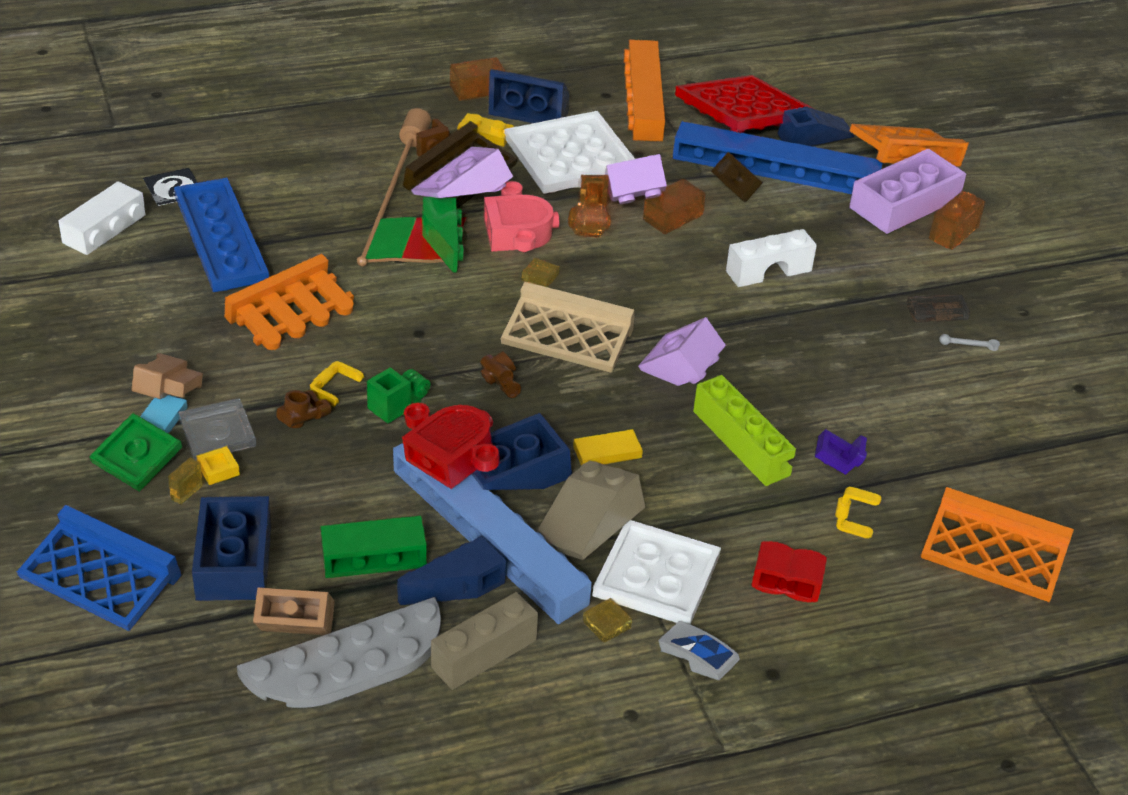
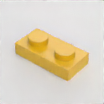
M467 113L458 124L457 130L469 121H472L478 125V134L494 144L504 147L507 143L504 129L512 128L514 125L500 120L484 118L478 114Z

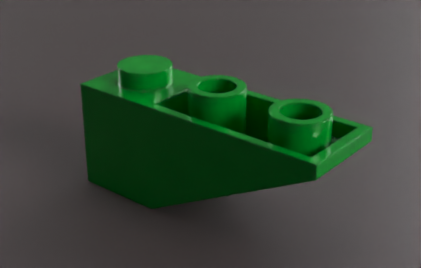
M423 197L422 236L449 269L457 273L458 261H463V244H458L462 243V227H460L462 210L456 208V198Z

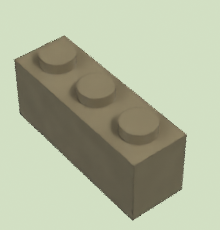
M517 592L509 595L432 639L431 668L451 690L459 687L535 642L537 638L538 612Z

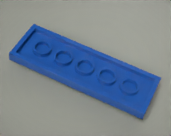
M228 178L174 187L175 198L213 292L253 285L269 278L268 269Z

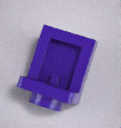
M825 429L818 436L815 457L824 464L846 475L855 466L859 467L864 462L867 456V451H865L867 438L860 435L850 444Z

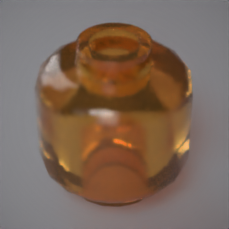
M580 201L575 207L571 208L568 216L569 227L573 229L577 236L599 238L609 228L611 221L604 205L594 202Z

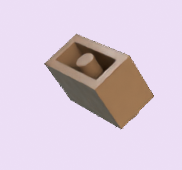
M257 588L253 623L261 631L327 635L332 630L335 601L328 592Z

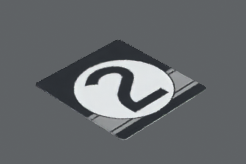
M190 168L143 178L158 206L177 202L174 187L198 183Z

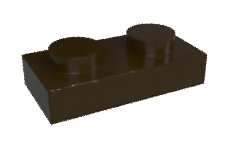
M729 152L711 170L716 177L745 203L763 183Z

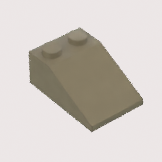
M589 460L568 477L536 532L540 533L546 542L557 552L584 560L646 507L639 475Z

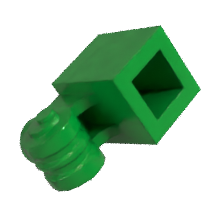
M390 367L367 380V408L389 424L404 415V410L408 405L421 403L422 398L428 393L431 383L414 369H409L403 375H400Z

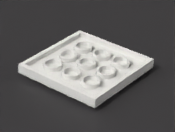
M598 111L504 129L506 141L544 194L569 188H578L592 183H601L604 181L606 165L635 159Z

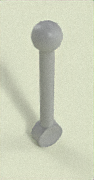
M943 334L939 338L940 343L943 345L949 343L988 347L992 351H997L1000 346L999 341L991 339L988 342L953 338L948 334Z

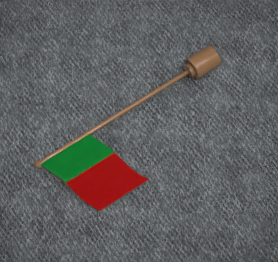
M411 109L406 115L399 133L401 141L406 146L361 257L357 258L359 266L363 267L371 262L386 261L444 262L422 236V218L401 217L382 219L410 147H417L416 133L428 130L430 127L431 117L423 109ZM463 217L461 220L460 227H462V231L466 222V217Z

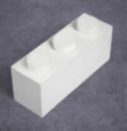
M116 182L58 220L62 243L88 255L145 216L143 193L121 182Z

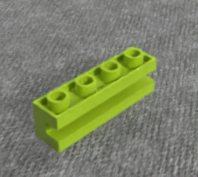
M723 375L697 384L693 412L765 486L791 476L792 466L787 461L794 458L796 448Z

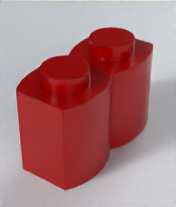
M761 542L751 586L768 594H785L801 602H818L827 557L812 550H794L779 542Z

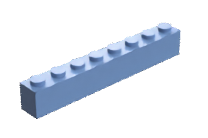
M403 443L393 448L394 472L469 542L483 536L506 560L505 575L557 624L562 623L590 605L592 582L584 572L578 571L568 562L563 553L557 552L549 545L545 538L529 527L519 514L509 509L498 495H494L489 490H483L472 474L450 489L407 462Z

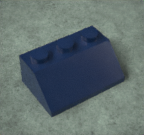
M491 69L488 115L529 123L563 118L568 114L570 92L565 83Z

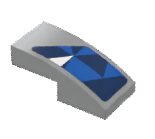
M682 621L677 622L658 640L662 652L689 660L692 672L716 680H720L740 660L739 654L721 640L700 628Z

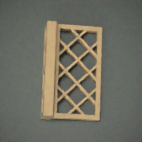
M524 282L521 288V297L501 336V344L612 373L626 339L631 336L634 329V309ZM523 310H528L538 314L525 319L522 312ZM555 317L563 319L565 322L552 326L549 318ZM543 321L547 328L534 333L530 325ZM582 324L593 329L580 333L576 326ZM525 328L528 333L527 336L522 338L511 336L514 331ZM570 328L574 336L561 340L558 332ZM609 331L620 334V336L608 340L604 333ZM552 335L556 341L553 344L544 345L540 343L539 339ZM598 335L602 343L589 347L585 340ZM579 342L584 349L575 353L568 351L566 347ZM607 349L611 355L609 361L596 358L594 354Z

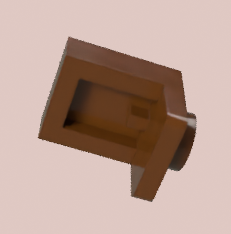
M438 118L432 119L431 129L416 133L418 157L451 135L448 127L444 126Z

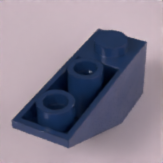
M809 107L785 110L783 122L780 124L777 133L782 141L807 146L853 138L855 135L849 131L850 127L843 118Z
M481 536L398 578V603L400 605L416 604L435 597L437 602L478 598L505 584L506 560Z

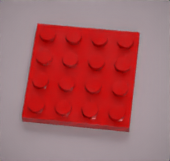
M753 75L678 85L675 90V96L684 100L685 104L698 108L699 112L715 118L716 122L723 123L729 126L730 130L738 133L745 132L747 129H764L765 126L771 125L780 126L783 122L785 110L801 107L812 108Z

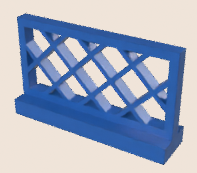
M67 505L57 514L60 522L17 571L19 578L127 631L131 630L167 583L174 585L181 577V572L174 555ZM63 535L73 539L74 546L55 550V544ZM92 550L100 552L101 559L82 563L81 553ZM76 555L77 565L58 570L57 559ZM51 561V572L39 575L32 572L38 564ZM119 563L128 565L129 572L109 577L108 566ZM103 568L104 578L85 583L84 572ZM78 574L79 585L67 588L60 586V578ZM147 576L156 578L150 587L137 590L135 579ZM130 581L132 592L112 596V585ZM106 587L107 598L93 602L87 599V592ZM134 600V608L126 618L115 613L114 605Z

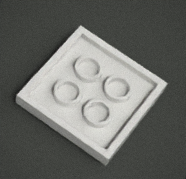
M630 520L623 526L593 586L592 596L675 623L682 621L691 625L720 557L721 548Z

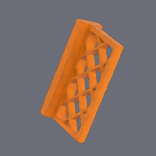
M851 124L849 130L879 150L876 159L881 163H897L926 149H930L954 166L961 167L969 144L963 139L944 138L931 129Z
M946 487L921 558L1050 602L1074 529ZM945 517L957 521L961 527L948 531L942 519ZM980 529L989 532L992 538L980 542L973 531ZM966 533L972 545L959 549L953 537ZM945 540L952 551L942 554L931 550L933 544ZM1013 540L1022 543L1024 549L1011 552L1005 541ZM998 544L1004 556L991 560L984 548ZM1043 550L1058 557L1056 560L1044 564L1037 552ZM977 551L984 563L978 565L968 563L964 555ZM1030 555L1036 567L1024 571L1016 559ZM1009 562L1016 574L1011 576L1000 574L996 566ZM1042 573L1048 583L1047 589L1033 585L1028 577Z

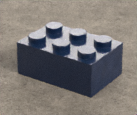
M269 496L201 497L192 568L196 601L256 600L257 588H267L271 537Z

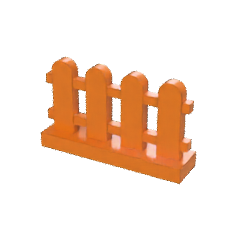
M319 254L225 297L224 317L230 324L236 322L240 327L245 325L254 335L253 342L257 346L262 344L266 349L276 350L281 346V334L287 332L293 338H301L305 335V323L309 321L318 327H324L329 323V312L335 310L340 315L351 314L353 311L354 295L350 291L345 293L335 283L337 277L333 273L327 274L329 260L323 254ZM318 291L327 302L321 304L312 293ZM294 302L303 313L297 315L288 304ZM270 314L278 322V325L273 327L264 315Z

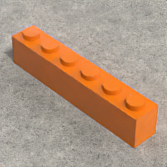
M629 40V49H624L623 63L625 64L624 76H626L628 130H632L633 140L663 142L665 114L658 41Z

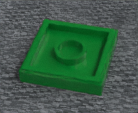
M132 413L89 457L93 464L140 492L182 448V444L177 438Z

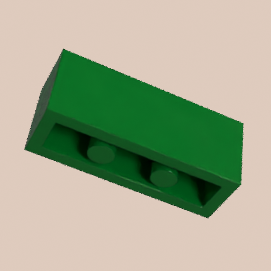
M421 516L320 526L325 579L418 569L427 564L426 539Z

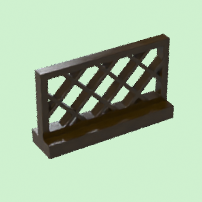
M469 121L407 165L403 187L411 192L413 188L475 144H479L483 148L499 149L509 169L516 165L518 158L478 134V125ZM476 194L458 196L456 208L458 209Z

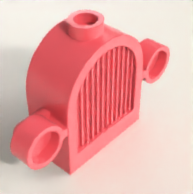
M505 182L506 186L501 189V196L484 197V222L491 252L508 250L530 251L548 243L552 237V228H559L558 212H553L551 204L537 196L522 195L523 187L518 182Z

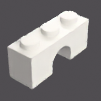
M804 229L730 244L726 272L737 287L763 282L765 271L776 262L787 277L812 271L817 245Z

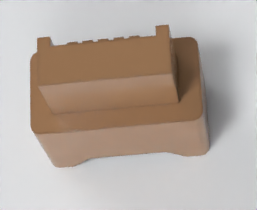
M158 353L157 359L148 364H137L134 366L132 391L146 396L162 399L170 394L184 398L186 393L202 386L203 373L187 369L186 360Z

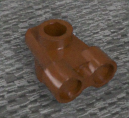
M504 351L499 352L494 357L489 354L481 359L480 364L483 369L480 373L489 385L496 383L509 398H515L520 394L521 386L513 380V372L516 370V367Z
M293 390L285 394L284 405L277 409L276 415L278 420L288 427L301 428L305 421L314 418L320 419L331 413V405L326 399H318L312 390L305 392Z

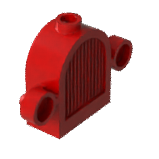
M413 403L405 408V423L407 427L412 429L402 437L406 461L448 488H454L476 470L488 472L499 466V451L492 444L490 427L493 426V420L486 411L468 405H454L443 408L430 416L429 407L423 403Z

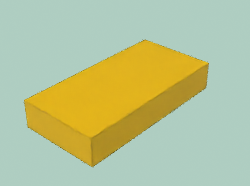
M633 429L577 438L573 441V448L580 465L589 460L600 464H609L642 458L643 450Z

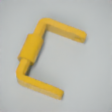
M339 361L333 362L310 384V390L316 394L318 399H326L331 406H336L339 403L338 398L320 388H323L337 372L360 382L364 378L361 371Z
M847 487L843 497L838 499L835 516L838 518L836 527L846 533L863 538H871L873 535L872 528L845 519L848 518L851 506L850 499L876 506L880 504L881 496L855 487Z

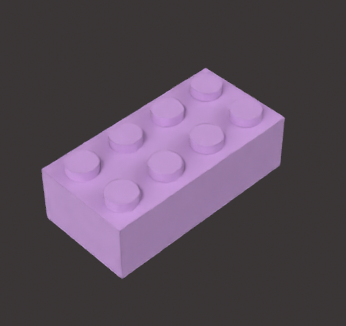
M926 149L855 181L849 208L888 234L960 200L966 173L930 149Z

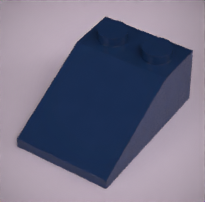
M538 413L491 432L492 444L499 451L500 464L492 471L482 472L476 470L472 473L483 490L546 489L567 480L572 474L570 449L545 418Z

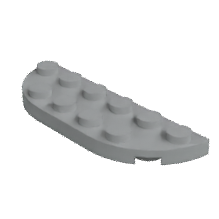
M435 597L237 665L238 676L252 693L265 701L269 697L286 702L287 707L308 708L332 703L398 679L420 667L431 656V640L440 635V609Z

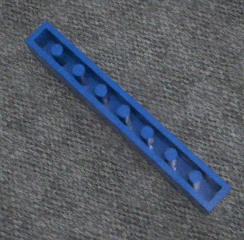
M683 121L675 136L673 159L715 167L724 155L729 152L754 175L852 194L855 181L881 170L883 163L874 158Z

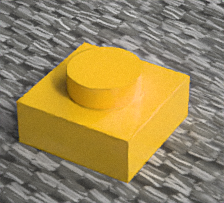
M227 446L196 456L197 465L209 485L240 475L239 465Z

